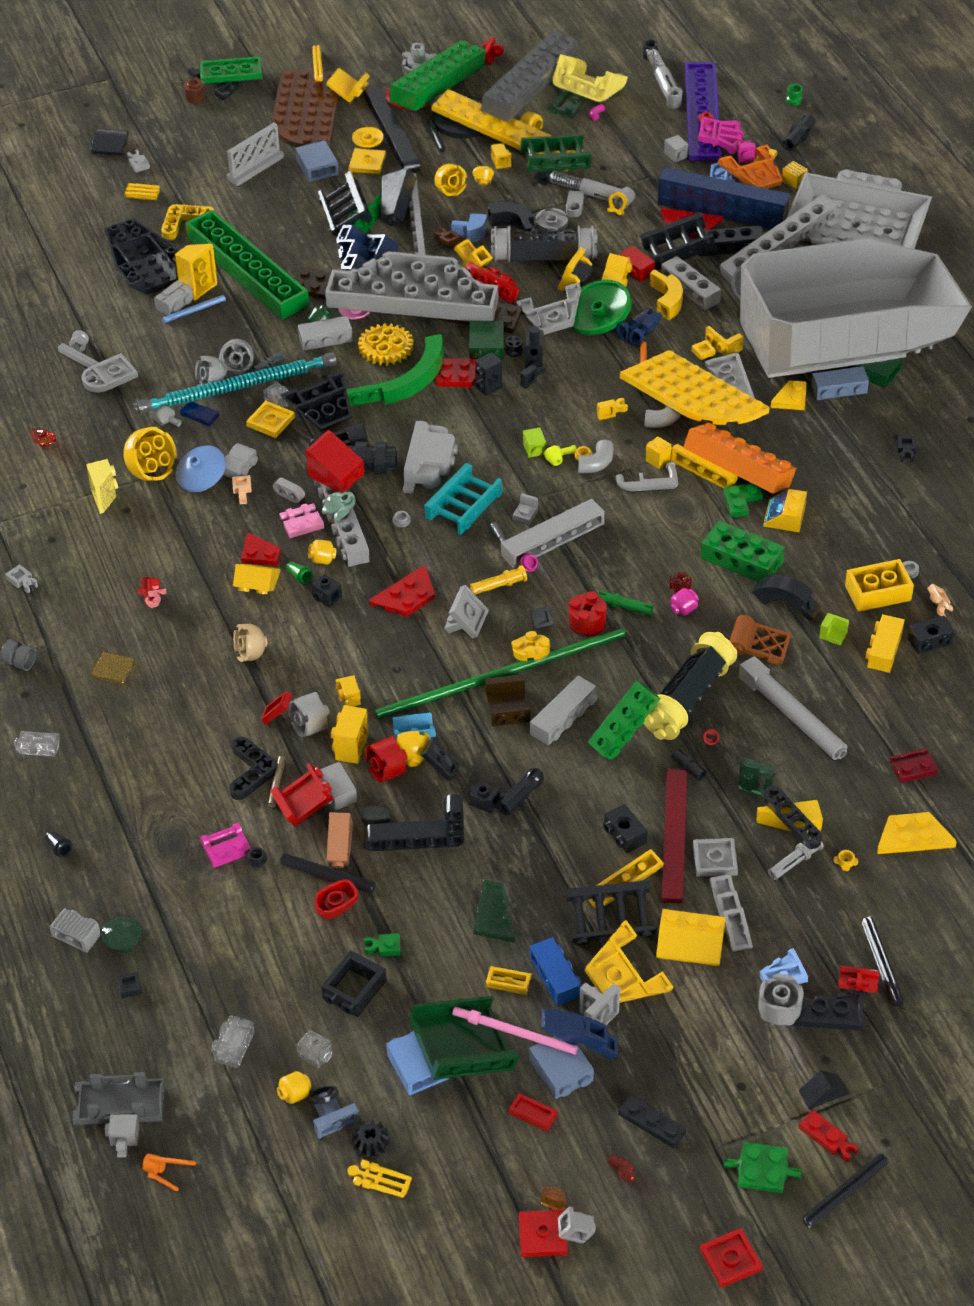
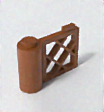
M740 615L736 618L729 641L737 650V656L746 653L766 659L768 663L778 665L783 664L791 633L755 623L751 617ZM756 630L764 632L767 636L760 638ZM775 637L785 638L786 640L778 643ZM770 640L773 646L767 647L764 641ZM759 644L762 650L752 649L751 647ZM777 649L781 657L773 655L770 651Z

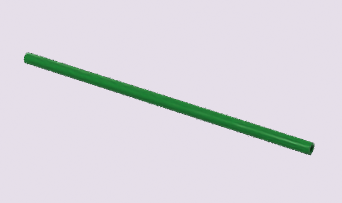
M623 628L550 651L543 659L534 661V658L527 659L528 661H520L375 709L374 712L376 718L379 719L484 684L486 678L509 676L626 637V633Z

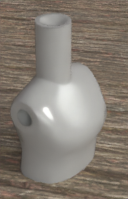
M161 405L159 408L149 412V418L155 420L161 426L167 423L177 427L181 425V420L174 417V410L166 405Z

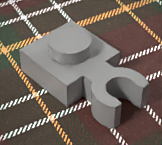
M137 149L135 154L127 152L129 164L135 173L150 168L148 160L144 155H140Z
M20 564L5 574L6 579L17 588L23 586L24 591L30 593V585L38 587L37 580L32 578V574Z

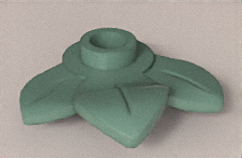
M352 492L332 493L327 497L329 502H326L323 506L322 514L334 513L335 520L337 522L340 521L355 505L354 494Z

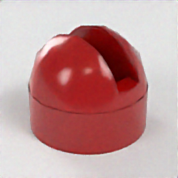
M714 729L704 731L703 741L706 744L714 745L718 742L719 734ZM706 734H710L715 736V738L711 739L705 736Z

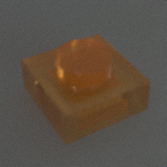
M544 1186L541 1192V1205L555 1210H564L566 1193L556 1187Z

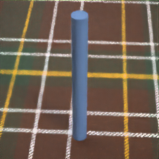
M220 295L164 316L162 320L164 323H168L226 301L225 296Z

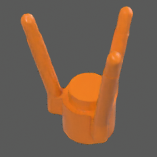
M148 1153L143 1161V1171L148 1172V1178L155 1179L174 1191H178V1187L157 1175L164 1171L166 1163L196 1165L195 1161L165 1158Z

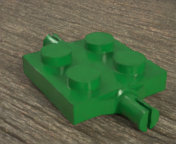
M743 1142L739 1160L725 1158L724 1167L737 1169L739 1175L738 1187L783 1193L784 1182L787 1176L801 1178L802 1168L788 1167V1148Z

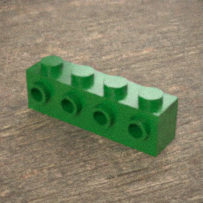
M636 680L589 739L588 743L603 757L612 760L618 756L624 744L632 738L636 729L645 722L648 714L657 707L661 698L645 684Z

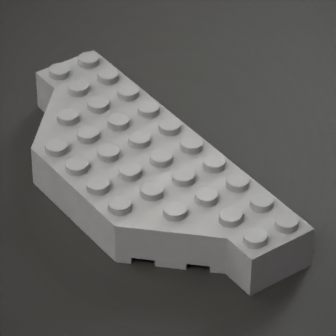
M386 252L382 254L383 257L377 260L372 259L364 263L363 267L357 270L355 268L350 271L332 270L325 291L328 308L462 321H494L498 304V285L481 284L478 280L475 281L471 273L464 267H461L455 258L399 252Z

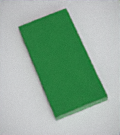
M261 57L200 61L201 81L203 83L262 79Z

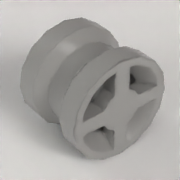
M77 330L73 332L69 346L79 352H83L88 343L89 336L85 332Z

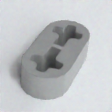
M279 478L273 484V489L278 495L294 503H299L305 497V492L301 487L284 478Z

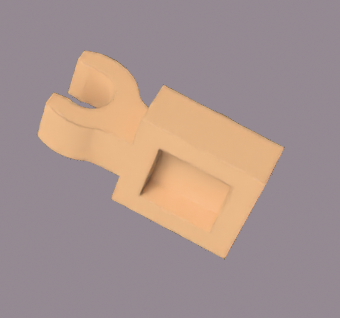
M250 475L232 477L233 493H239L240 505L247 504L246 493L252 492Z
M931 584L927 589L932 602L936 605L938 604L937 614L944 616L945 609L952 612L953 607L950 605L951 602L944 589Z

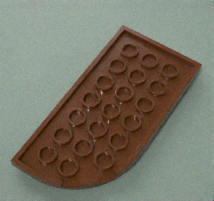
M289 69L281 71L272 122L277 124L278 135L283 142L294 144L297 148L326 141L329 148L331 147L339 94L331 90L326 83L336 71H323L322 81H315L314 71Z

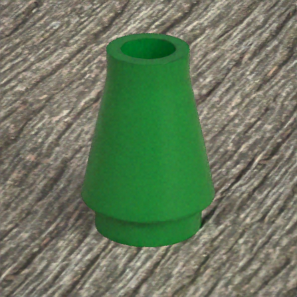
M293 561L289 562L286 566V570L299 583L306 584L312 579L313 573L309 567Z

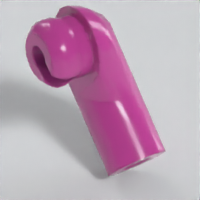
M603 104L590 109L589 117L592 121L598 120L600 117L598 114L605 110Z

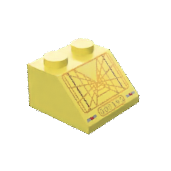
M108 459L86 464L91 491L100 514L104 513L116 498L115 489H118L117 481L115 478L113 479V476H116L113 465L110 466Z

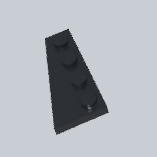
M863 990L855 991L852 994H846L845 992L836 993V996L830 997L820 995L808 1000L803 998L801 1014L791 1026L863 1030Z

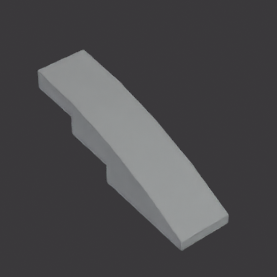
M731 874L711 877L709 881L719 916L726 917L724 932L731 951L735 952L753 948L744 910L740 906Z

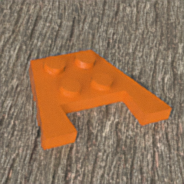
M768 145L757 147L755 150V154L761 161L739 166L731 155L719 158L718 164L747 185L769 189L781 185L783 181L778 167L774 165V158L769 153L770 148Z

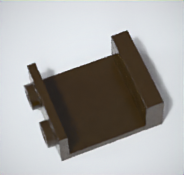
M524 674L485 679L486 697L492 726L530 722V707H528Z

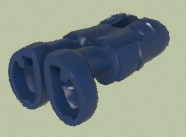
M648 307L641 313L636 314L630 320L629 325L626 322H620L616 327V332L624 342L629 340L633 346L640 345L644 341L645 335H649L656 325L659 324L662 314L658 311L653 312V309Z

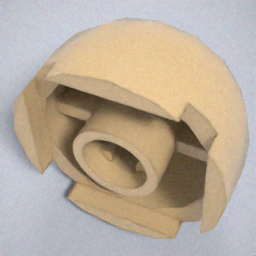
M238 624L236 627H239V629L234 630L233 637L235 652L239 651L241 656L237 657L240 662L258 659L267 646V637L254 624Z

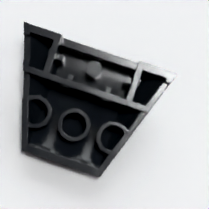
M343 370L328 375L327 380L298 391L296 388L281 394L283 399L320 431L352 418Z

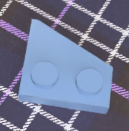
M794 948L788 950V955L784 958H777L770 966H766L760 971L762 982L765 979L772 978V975L775 974L792 976L797 980L798 984L808 982V975Z

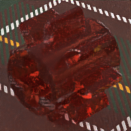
M676 572L674 577L670 576L669 589H673L675 594L682 588L691 589L692 578L688 577L684 572Z

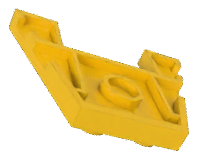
M627 920L610 937L609 941L600 949L584 971L601 994L613 983L620 987V1003L670 992L673 986L663 971L644 982L620 949L637 937V934Z

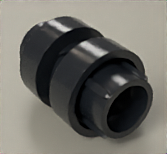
M356 441L355 445H348L363 460L364 474H367V469H374L375 474H386L387 470H395L397 467V448L395 446H387V442H375V447H368L367 442Z

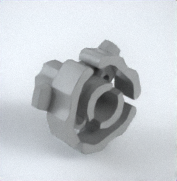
M414 43L411 47V53L406 51L402 54L404 58L402 70L406 75L437 54H427L422 43Z

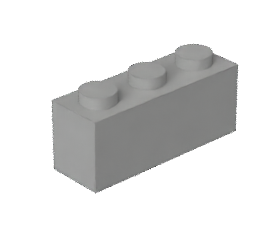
M347 316L298 325V336L303 351L353 342L352 328Z

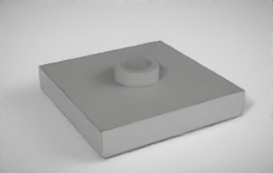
M734 838L693 840L696 877L738 875Z

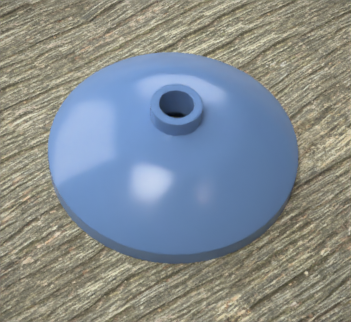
M209 445L190 450L177 465L175 473L177 483L188 492H201L209 489L219 481L225 471L226 460L223 453L218 448Z

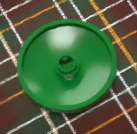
M599 280L581 287L574 326L571 328L580 334L598 335L617 327L620 322L626 319L631 310L632 299L628 289L622 283L614 280Z

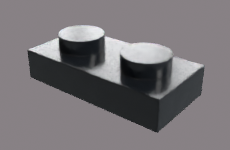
M434 739L427 742L421 756L447 781L452 780L460 764Z

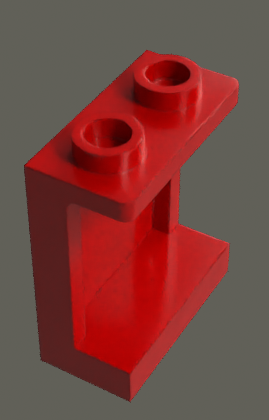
M310 763L306 765L309 771L283 791L277 786L270 790L285 818L295 827L334 799L330 792L332 787L326 780L323 781L322 779L324 774L318 766L314 768Z

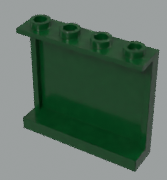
M493 996L461 998L413 1005L408 1019L433 1080L513 1071L520 1056L517 1050H509L501 1030L479 1023L475 1025L469 1023L467 1019L453 1015L454 1008L458 1007L468 1011L475 1010L481 1012V1015L496 1020L491 1009L494 1000Z

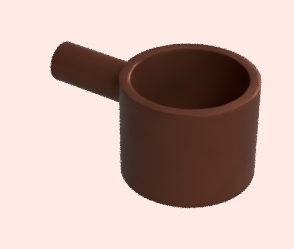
M195 78L184 83L185 99L187 102L196 104L204 101L205 90L203 81Z

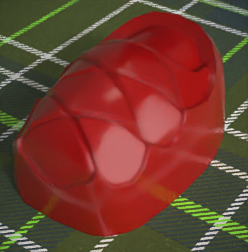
M347 879L334 882L322 888L316 893L315 897L316 913L322 919H332L343 914L358 901L357 888Z

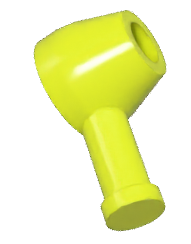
M557 445L551 446L545 450L544 457L553 466H557L562 463L563 455L575 454L577 448L575 445L562 449Z

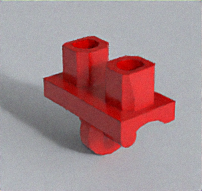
M490 37L489 42L482 44V49L485 50V61H487L488 65H492L496 56H502L504 53V47L501 44H495V37Z
M140 578L142 588H137V594L145 596L144 602L146 606L150 608L157 607L161 601L159 594H166V588L160 587L159 578Z
M840 966L838 988L877 993L879 970Z

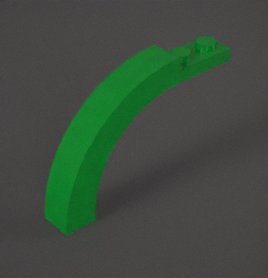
M442 334L425 337V351L421 360L406 374L387 382L347 389L350 407L383 400L385 405L395 403L425 388L436 377L444 359Z

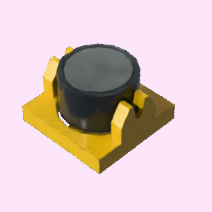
M579 248L566 266L558 289L564 292L565 286L580 283V286L583 287L586 284L593 270V264L588 258L584 257L585 249Z

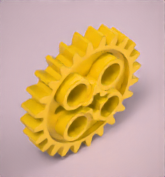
M385 323L383 326L377 324V328L371 326V330L365 329V333H361L358 349L359 353L362 354V358H367V362L372 360L373 364L379 362V366L382 363L388 366L390 362L395 365V361L401 363V358L406 360L407 355H411L414 346L409 330L405 331V327L399 329V325L393 327L392 323L389 326H386Z

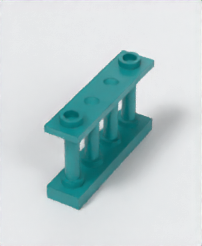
M465 463L424 505L425 518L431 521L436 515H441L454 521L458 526V534L461 535L470 528L471 524L496 498L501 496L503 492L502 479L498 478L491 485L474 477L472 465ZM467 483H472L487 491L483 495H479L465 488ZM460 493L476 502L470 506L454 497ZM451 504L466 512L460 517L443 508Z

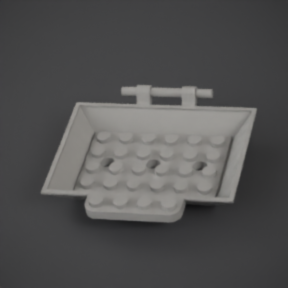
M847 169L840 171L837 178L805 173L787 218L824 194L836 205V216L833 220L828 221L820 229L815 230L801 241L820 245L872 238L914 249L932 197L901 191L902 183L895 178L892 179Z

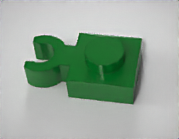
M400 933L379 934V940L371 937L364 938V945H371V947H364L365 955H372L375 952H379L380 957L401 955Z

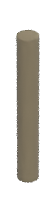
M283 756L278 757L271 790L276 786L280 788L286 760ZM270 792L268 806L275 807L276 800Z

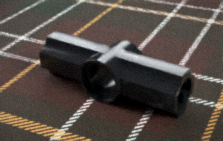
M807 113L797 124H792L789 134L783 140V146L786 150L791 151L801 141H806L809 131L816 122L812 114Z

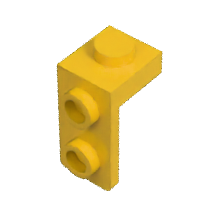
M706 327L705 339L724 356L743 350L744 337L740 333L726 340L712 327Z

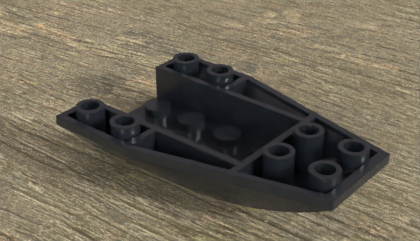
M135 218L127 219L124 222L104 228L115 268L129 287L148 295L167 288L179 280L175 254L180 250L176 245Z

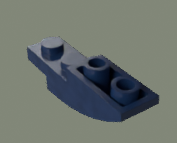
M543 1009L541 1011V1029L572 1045L581 1043L611 1060L618 1057V1038L608 1033L607 1025L572 1012L554 1009Z

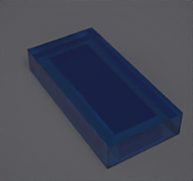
M189 401L180 410L182 416L209 427L219 417L218 411L193 401Z

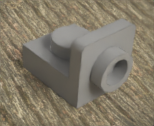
M522 493L520 495V504L513 513V520L530 525L538 512V498Z

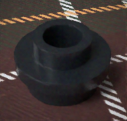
M260 847L252 848L247 854V862L253 867L262 866L267 861V853Z

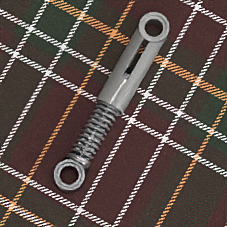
M654 39L645 40L643 42V58L649 60L654 70L655 78L666 98L667 107L677 109L682 105V90L677 87L669 69L664 65L659 55L658 42Z
M541 171L535 174V180L541 185L555 183L568 188L572 187L573 190L583 191L584 195L609 202L611 194L621 192L627 198L625 209L635 199V193L629 187L621 189L588 178H574V176L564 173L560 174L557 171ZM614 196L613 203L618 208H621L623 206L622 198Z

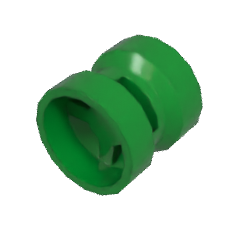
M791 84L787 87V104L791 106L801 104L802 86Z

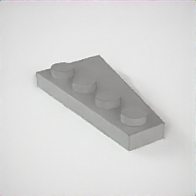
M739 353L705 361V365L712 375L755 399Z

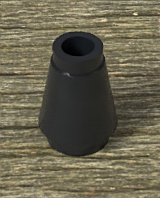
M53 830L46 834L45 839L56 856L66 857L71 853L72 845L69 839Z

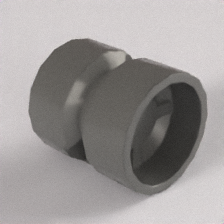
M9 639L1 649L0 660L8 665H14L16 668L28 671L35 663L37 651L33 647L25 644L22 645V643Z

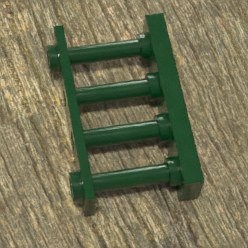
M583 134L521 138L520 152L529 153L527 161L528 172L591 168V152H582ZM567 150H575L576 152L567 153ZM551 151H560V153L552 154ZM535 152H544L545 154H536Z

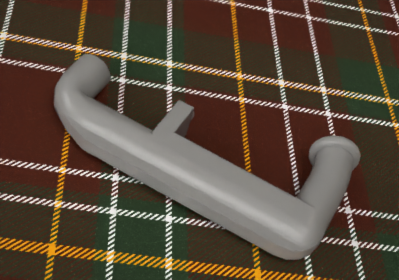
M669 462L665 466L670 478L644 479L643 473H639V481L624 482L623 475L618 474L615 477L617 486L627 491L675 489L678 486L675 463Z

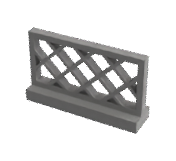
M276 123L270 124L227 151L230 172L226 174L228 181L239 186L284 158V153L279 148L278 126ZM262 137L259 144L257 145L256 143L258 139ZM266 139H268L267 144H266L265 147L263 148V145H264ZM250 144L247 152H245L244 150L246 149L247 145ZM256 146V150L254 151L253 155H251L252 150ZM238 151V153H237V155H236V157H235V159H234V158H233V154ZM244 153L245 155H244L242 161L239 162V160H240L242 154Z

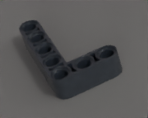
M450 794L444 798L445 820L367 825L364 828L365 849L368 851H391L461 846L464 843L462 797L457 794Z

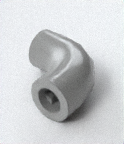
M667 405L662 410H646L644 425L649 428L670 426L680 418L681 414Z
M601 440L596 444L595 454L579 455L578 473H595L605 469L613 458V443L609 440Z

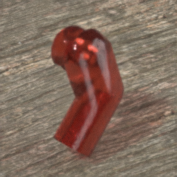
M612 1154L608 1165L619 1170L620 1177L624 1182H631L635 1176L632 1163Z

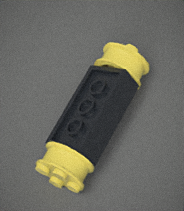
M706 632L702 634L699 643L692 647L691 655L688 656L659 695H657L661 699L657 707L648 714L643 723L657 739H675L679 735L680 729L687 725L688 714L693 711V705L703 698L704 695L702 693L713 685L712 681L714 678L725 675L729 666L736 661L737 650L722 633Z

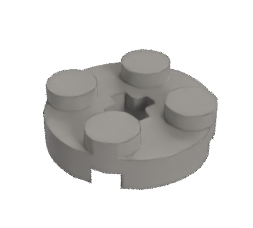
M551 208V211L546 212L544 209L536 215V229L541 231H547L548 229L563 231L568 226L566 213L560 209Z

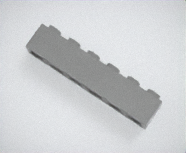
M593 499L583 502L501 542V556L514 569L520 566V559L525 554H533L535 557H538L603 525L604 510Z

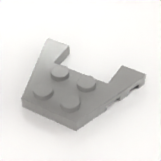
M580 283L565 286L567 299L535 309L531 297L519 300L517 304L522 307L523 314L533 326L543 330L544 335L574 326L581 286Z

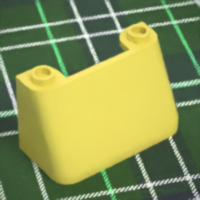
M560 54L553 75V83L562 89L594 101L603 102L625 86L628 77L608 71L602 77L597 76V78L588 76L585 74L587 69L585 61Z

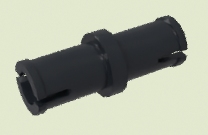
M681 749L673 751L671 758L680 764L683 770H687L698 781H702L706 777L707 771L700 767L693 757H688Z

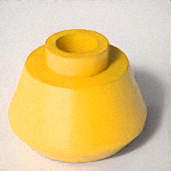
M486 166L476 167L473 170L475 182L481 186L488 185L494 176L492 168Z

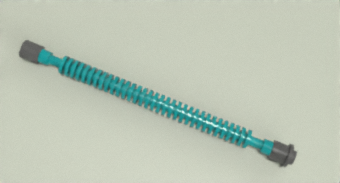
M330 352L314 358L313 361L306 362L303 359L255 371V373L251 372L238 375V377L234 376V378L230 377L225 380L202 384L200 387L195 386L187 388V390L183 389L174 391V393L170 392V394L166 393L165 397L160 399H135L132 407L135 414L142 416L144 413L153 411V409L159 408L161 405L167 404L168 407H171L172 405L175 406L176 403L179 405L187 403L189 400L191 402L219 395V393L223 394L232 390L235 391L236 389L239 390L240 388L243 389L299 375V373H307L309 368L337 365V360L334 352Z

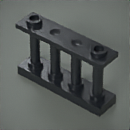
M351 171L345 174L346 184L329 195L325 196L321 190L318 191L320 196L319 202L324 207L330 224L329 230L334 237H338L343 225H350L358 219H364L367 223L373 220L359 181ZM350 189L349 194L332 205L330 204L331 200ZM350 200H354L352 204L334 215V210ZM357 209L354 215L337 224L339 219Z
M702 212L640 234L644 251L651 249L654 255L650 258L655 261V270L661 269L663 263L676 256L685 260L716 248L713 234L706 236L703 230L706 226ZM697 231L700 239L691 242L688 234ZM681 237L684 245L675 248L672 240ZM666 243L669 250L660 253L657 246Z
M650 880L567 889L565 894L566 902L572 901V904H574L578 930L577 934L572 935V943L577 942V945H586L593 940L610 939L618 929L607 930L603 901L609 897H613L616 900L620 927L627 920L624 898L627 895H634L637 898L640 927H632L637 936L640 935V938L652 937V934L656 933L657 925L649 926L645 902L646 893H649L651 890ZM592 899L595 902L599 931L586 932L582 904L584 900Z

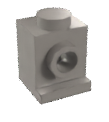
M568 1207L558 1217L559 1238L584 1243L595 1233L596 1224L594 1216L585 1215L582 1212H574L573 1207Z

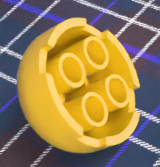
M147 427L139 429L130 435L124 447V461L128 470L135 477L144 481H157L165 479L173 471L171 467L174 464V459H177V451L173 439L167 432H163L158 427ZM168 465L167 471L158 477H150L144 474L155 472L157 467Z

